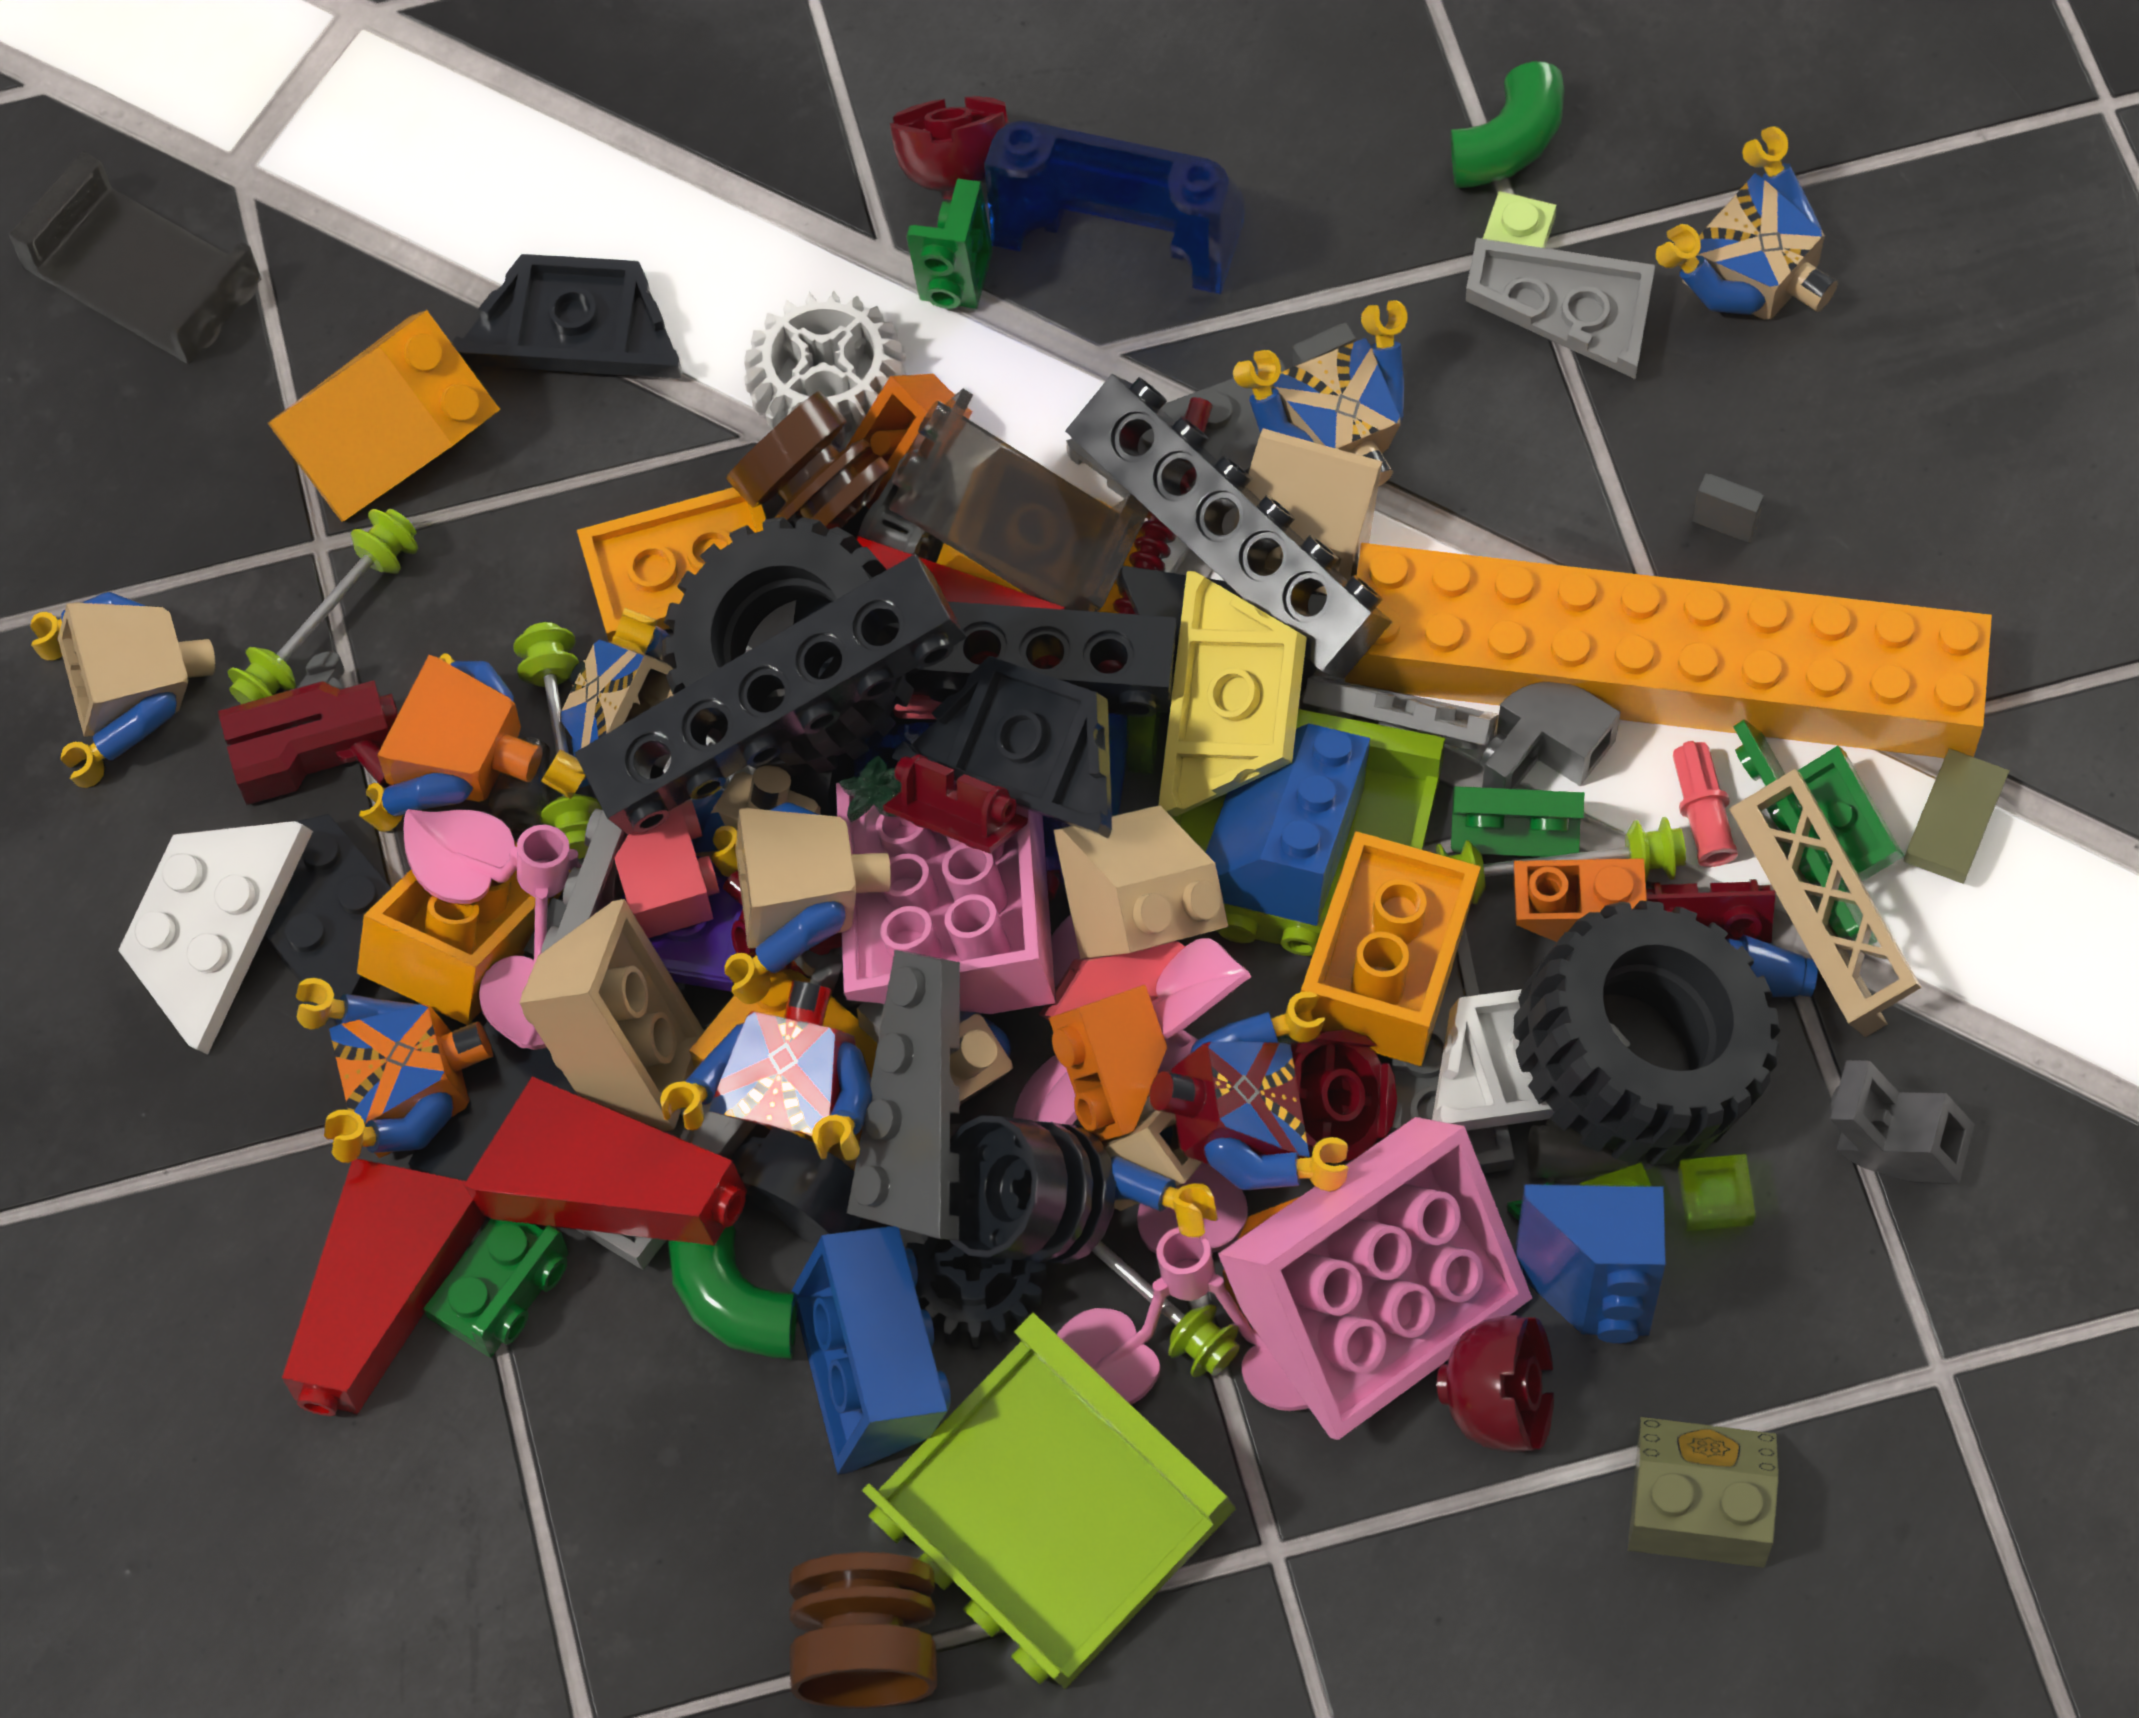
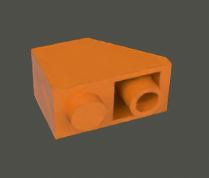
M1644 858L1514 861L1513 864L1516 925L1555 942L1565 932H1568L1577 920L1589 912H1600L1605 905L1618 902H1628L1633 909L1640 900L1647 901Z
M1145 984L1049 1017L1053 1029L1052 1045L1059 1062L1066 1067L1076 1095L1074 1108L1080 1124L1087 1131L1097 1136L1101 1142L1134 1132L1148 1098L1151 1084L1157 1075L1167 1050V1045Z

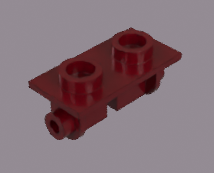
M920 754L914 755L912 758L905 756L900 759L895 769V779L901 782V792L883 805V811L908 820L916 826L930 829L962 842L970 848L982 850L989 854L1028 824L1027 817L1015 813L1017 803L1015 799L1010 798L1007 789L991 785L966 774L957 779V789H954V770L928 760L927 757Z
M1749 879V882L1710 883L1709 893H1699L1697 883L1661 885L1660 882H1653L1652 889H1646L1647 901L1663 903L1664 911L1672 912L1677 906L1697 913L1696 921L1707 927L1710 923L1714 922L1728 933L1724 938L1725 940H1740L1742 935H1747L1766 943H1772L1775 890H1771L1770 885H1758L1757 879Z

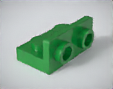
M957 179L951 202L944 201L941 205L938 228L910 225L906 238L917 291L921 301L930 302L934 306L944 309L956 307L978 309L993 247L981 182Z
M1455 786L1453 789L1451 850L1454 853H1461L1465 841L1469 840L1481 854L1547 857L1579 853L1580 822L1584 818L1585 792Z
M491 1219L423 1308L427 1318L489 1358H492L502 1343L509 1345L519 1336L528 1320L529 1312L527 1310L542 1290L548 1292L553 1289L563 1276L568 1264L566 1257L569 1252L561 1232L550 1225L545 1230H542L534 1224Z

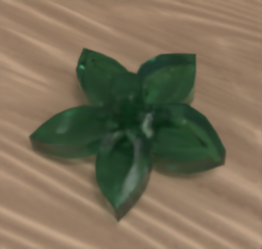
M879 756L867 763L865 769L861 772L862 777H852L839 781L844 793L854 797L847 811L850 822L863 816L873 805L881 815L897 817L883 811V805L901 792V782L895 779L896 768L888 769L886 763Z

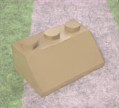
M625 899L615 900L537 956L528 982L522 991L519 1004L522 1007L525 1018L529 1023L533 1024L550 1051L555 1065L562 1070L578 1096L658 1130L670 1131L675 1129L682 1108L676 1110L669 1120H664L660 1099L661 1094L668 1085L675 1082H685L693 1073L694 1066L689 1049L703 1034L704 1030Z

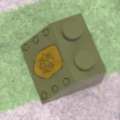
M1641 1417L1639 1422L1628 1551L1765 1568L1773 1545L1778 1487L1776 1434Z

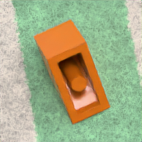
M936 375L890 376L847 444L846 448L854 442L865 439L871 445L852 465L859 474L879 457H882L892 468L883 477L873 495V499L866 505L868 509L879 499L896 470L899 461L907 453L916 449L927 448L936 450L945 456L973 413Z

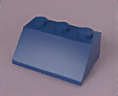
M1308 723L1296 729L1291 764L1227 793L1205 852L1215 862L1223 903L1314 926L1318 925L1364 790L1370 738Z
M1524 1186L1515 1248L1516 1258L1526 1282L1582 1335H1598L1600 1340L1608 1343H1627L1636 1340L1638 1336H1649L1665 1268L1663 1187Z
M895 1226L822 1235L791 1290L797 1296V1317L837 1475L853 1472L930 1438L950 1407L949 1383L944 1372L937 1371L931 1350L934 1343L932 1319L926 1309H920L915 1290L918 1279L916 1259L910 1248H904L900 1230Z

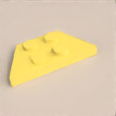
M1187 571L1159 796V805L1170 816H1179L1292 763L1307 637L1196 571Z

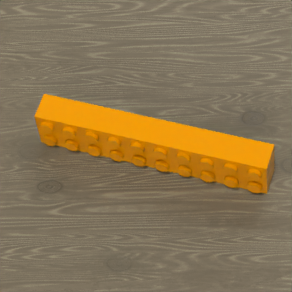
M1361 543L1356 576L1382 597L1383 600L1377 608L1392 623L1344 678L1345 682L1413 696L1500 706L1509 695L1525 686L1539 682L1563 683L1580 687L1620 711L1619 720L1737 734L1733 726L1745 719L1762 732L1765 737L1939 758H1945L1949 748L1972 757L1975 755L1984 725L1992 615Z

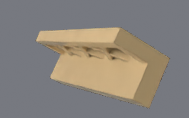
M1795 768L1729 809L1848 1024L1864 1037H1867L1888 1024L1881 1011L1922 987L1801 773ZM1792 792L1795 793L1803 807L1795 834L1780 831L1766 809ZM1811 824L1821 840L1808 837ZM1787 843L1792 844L1791 849H1789ZM1805 847L1825 851L1830 855L1833 862L1825 887L1809 884L1800 871L1799 864ZM1841 877L1850 893L1838 890ZM1816 896L1822 897L1821 903ZM1835 900L1858 905L1863 917L1856 941L1839 938L1828 922ZM1871 932L1874 933L1881 947L1868 945ZM1847 950L1852 951L1851 957L1849 956ZM1865 954L1888 959L1899 980L1871 995L1860 975Z

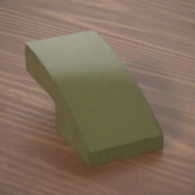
M1949 748L1921 813L1903 862L1964 884L2010 770Z

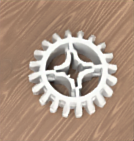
M834 290L827 301L817 302V299L809 291L805 299V305L797 307L786 299L783 306V316L766 312L764 320L765 329L752 330L750 338L751 348L745 350L743 359L746 371L744 376L746 392L750 393L755 412H757L758 416L766 415L767 425L773 429L807 398L817 391H821L848 420L843 430L835 439L840 447H842L846 438L845 433L856 432L889 377L907 375L906 367L904 366L906 362L905 348L898 339V331L893 322H884L883 313L880 312L878 306L864 311L863 302L858 295L846 304H842L840 296ZM866 354L872 361V365L866 376L860 379L855 373V370L858 368L857 361ZM791 359L795 362L796 367L792 370L793 377L784 384L778 376L785 362Z

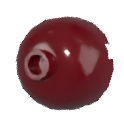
M970 96L964 97L965 107L946 108L945 99L914 105L896 113L890 126L899 166L909 180L927 190L941 191L942 198L952 200L957 179L979 181L981 184L989 181L1004 165L1009 152L1010 130L1005 102L995 98Z
M1343 1029L1320 1032L1310 1042L1293 1041L1290 1043L1310 1158H1312L1314 1146L1324 1138L1334 1137L1346 1142L1348 1151L1346 1159L1343 1161L1354 1160L1366 1152V1150L1373 1146L1377 1138L1386 1137L1393 1126L1398 1102L1395 1075L1389 1063H1380L1377 1054L1370 1048L1376 1045L1367 1036Z
M1502 1316L1486 1319L1469 1328L1461 1335L1452 1348L1448 1364L1440 1366L1437 1375L1439 1400L1442 1405H1449L1454 1422L1466 1438L1488 1449L1504 1452L1533 1451V1449H1541L1545 1445L1551 1427L1554 1392H1546L1542 1395L1541 1370H1553V1361L1547 1333L1541 1321L1536 1317Z

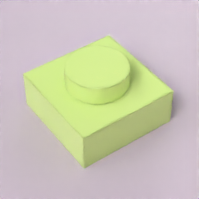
M1499 191L1483 239L1546 248L1555 220L1556 205Z

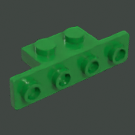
M1745 719L1733 726L1742 742V745L1737 747L1735 752L1744 769L1754 781L1762 778L1767 786L1785 775L1762 732ZM1837 745L1798 770L1862 882L1904 857L1903 852L1846 751ZM1792 792L1766 809L1781 831L1787 832L1790 830L1795 834L1803 807L1795 793ZM1811 824L1808 837L1821 840ZM1805 847L1799 869L1810 884L1816 885L1820 883L1821 887H1825L1833 861L1828 852ZM1841 877L1838 890L1850 893ZM1835 900L1828 922L1840 938L1845 939L1850 936L1856 941L1863 914L1858 905ZM1871 932L1868 945L1878 942L1873 932Z

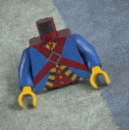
M1306 991L1295 994L1290 999L1286 1013L1271 1018L1269 1012L1227 1024L1199 1039L1193 1044L1191 1053L1186 1058L1176 1064L1171 1069V1072L1162 1071L1158 1073L1151 1084V1106L1157 1111L1175 1114L1180 1149L1189 1158L1212 1166L1239 1189L1256 1190L1300 1186V1179L1310 1178L1314 1186L1330 1192L1340 1188L1346 1181L1348 1166H1330L1325 1164H1336L1346 1159L1348 1151L1346 1142L1334 1137L1324 1138L1314 1146L1312 1158L1309 1156L1290 1044L1279 1043L1277 1037L1287 1034L1295 1041L1310 1042L1318 1036L1325 1021L1324 1017L1306 1022L1296 1016V1013L1307 1012L1316 1006L1318 996L1313 992Z

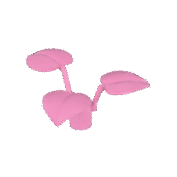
M408 809L404 817L405 853L414 876L428 893L446 902L471 904L481 900L487 894L492 879L500 883L507 882L517 870L519 885L524 891L535 897L534 960L524 956H510L499 960L485 972L481 981L479 996L484 1016L497 1031L523 1049L538 1050L546 1048L547 1046L533 1024L529 1023L525 1018L519 1002L537 956L541 954L547 934L548 898L555 896L564 889L569 870L571 871L574 867L581 868L582 866L578 861L577 850L570 849L567 836L560 829L550 825H536L528 828L520 835L517 847H515L510 829L503 821L487 813L474 810L426 812Z
M1071 914L1051 936L1055 987H1057L1072 961L1080 958ZM1209 938L1195 940L1183 948L1169 962L1158 979L1156 986L1158 998L1152 1001V1005L1162 1030L1167 1050L1157 1074L1162 1071L1171 1072V1069L1191 1053L1193 1044L1198 1041V1039L1183 1029L1243 982L1251 978L1250 973L1237 963L1220 944ZM1056 1055L1045 1062L1026 1083L1016 1103L1013 1118L1071 1125L1076 1121L1077 1115L1074 1108L1076 1095L1067 1069L1059 1062Z
M1202 1162L1187 1182L1177 1186L1176 1189L1197 1183L1204 1184L1211 1190L1218 1220L1211 1221L1203 1218L1205 1234L1203 1236L1187 1237L1182 1235L1178 1228L1175 1210L1167 1207L1164 1211H1158L1141 1203L1139 1205L1137 1215L1138 1230L1141 1239L1148 1249L1157 1254L1161 1278L1152 1285L1154 1294L1142 1329L1136 1333L1133 1321L1120 1311L1094 1308L1074 1316L1061 1328L1057 1335L1132 1405L1153 1388L1160 1375L1159 1359L1145 1343L1155 1333L1165 1298L1171 1295L1180 1300L1193 1301L1210 1291L1215 1294L1234 1324L1239 1327L1242 1336L1249 1343L1255 1345L1245 1354L1242 1361V1375L1249 1392L1259 1402L1277 1410L1295 1411L1309 1408L1225 1288L1223 1278L1215 1274L1212 1252L1221 1251L1236 1241L1248 1218V1207L1242 1189L1237 1188L1212 1166Z

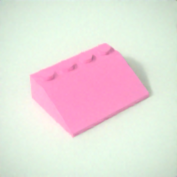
M895 773L836 783L837 817L847 822L851 854L888 853L891 870L889 892L856 893L852 927L842 932L844 994L847 1000L885 1004L894 951L900 950L960 962V1011L996 1014L1056 1003L1043 816L1017 806L1015 813L1027 817L1028 824L989 854L982 850L970 848L962 842L930 829L916 826L908 820L883 811V805L901 792V782L895 779ZM954 783V789H957L956 783Z
M1418 1117L1413 1118L1346 1165L1349 1167L1347 1178L1340 1188L1329 1192L1315 1186L1218 1253L1243 1314L1328 1436L1332 1439H1341L1449 1360L1453 1346L1469 1328L1486 1319L1509 1316L1532 1299L1465 1126Z

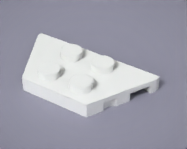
M292 821L173 835L118 951L190 1047L200 1052L209 1054L313 833L312 830L303 824Z
M1522 989L1460 997L1450 1008L1432 1120L1465 1126L1466 1131L1551 1119L1555 1112L1546 1101L1541 1104L1537 1102L1528 1087L1529 1083L1533 1080L1530 1072L1522 1073L1515 1052L1523 1041L1516 1040L1513 1033L1514 1015L1520 1009L1518 997ZM1610 1023L1618 1038L1628 1048L1631 1043L1614 1024Z

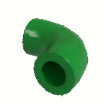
M1529 62L1515 67L1506 75L1504 81L1505 106L1497 117L1486 124L1470 128L1451 129V156L1455 189L1475 187L1510 178L1542 156L1561 124L1565 91L1560 69L1546 62Z
M733 1225L725 1227L715 1245L669 1240L673 1287L697 1325L731 1349L774 1359L793 1358L797 1335L796 1293L759 1288L743 1277L736 1265L734 1249L736 1228Z

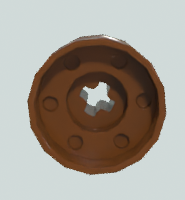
M817 391L759 441L737 463L725 479L752 508L765 503L778 494L786 503L774 518L784 517L789 523L797 516L820 520L830 530L835 527L842 529L873 499V495L883 477L892 468L882 457H879L860 474L852 465L871 445L865 439H861L839 452L832 445V442L843 430L848 420L821 391Z
M873 1552L833 1554L811 1559L795 1566L789 1575V1593L795 1599L789 1609V1620L796 1628L807 1631V1633L795 1638L790 1645L791 1693L797 1699L814 1705L860 1709L891 1707L915 1702L931 1695L937 1688L936 1642L930 1634L917 1630L930 1624L935 1617V1605L929 1598L935 1589L934 1571L931 1566L914 1557Z

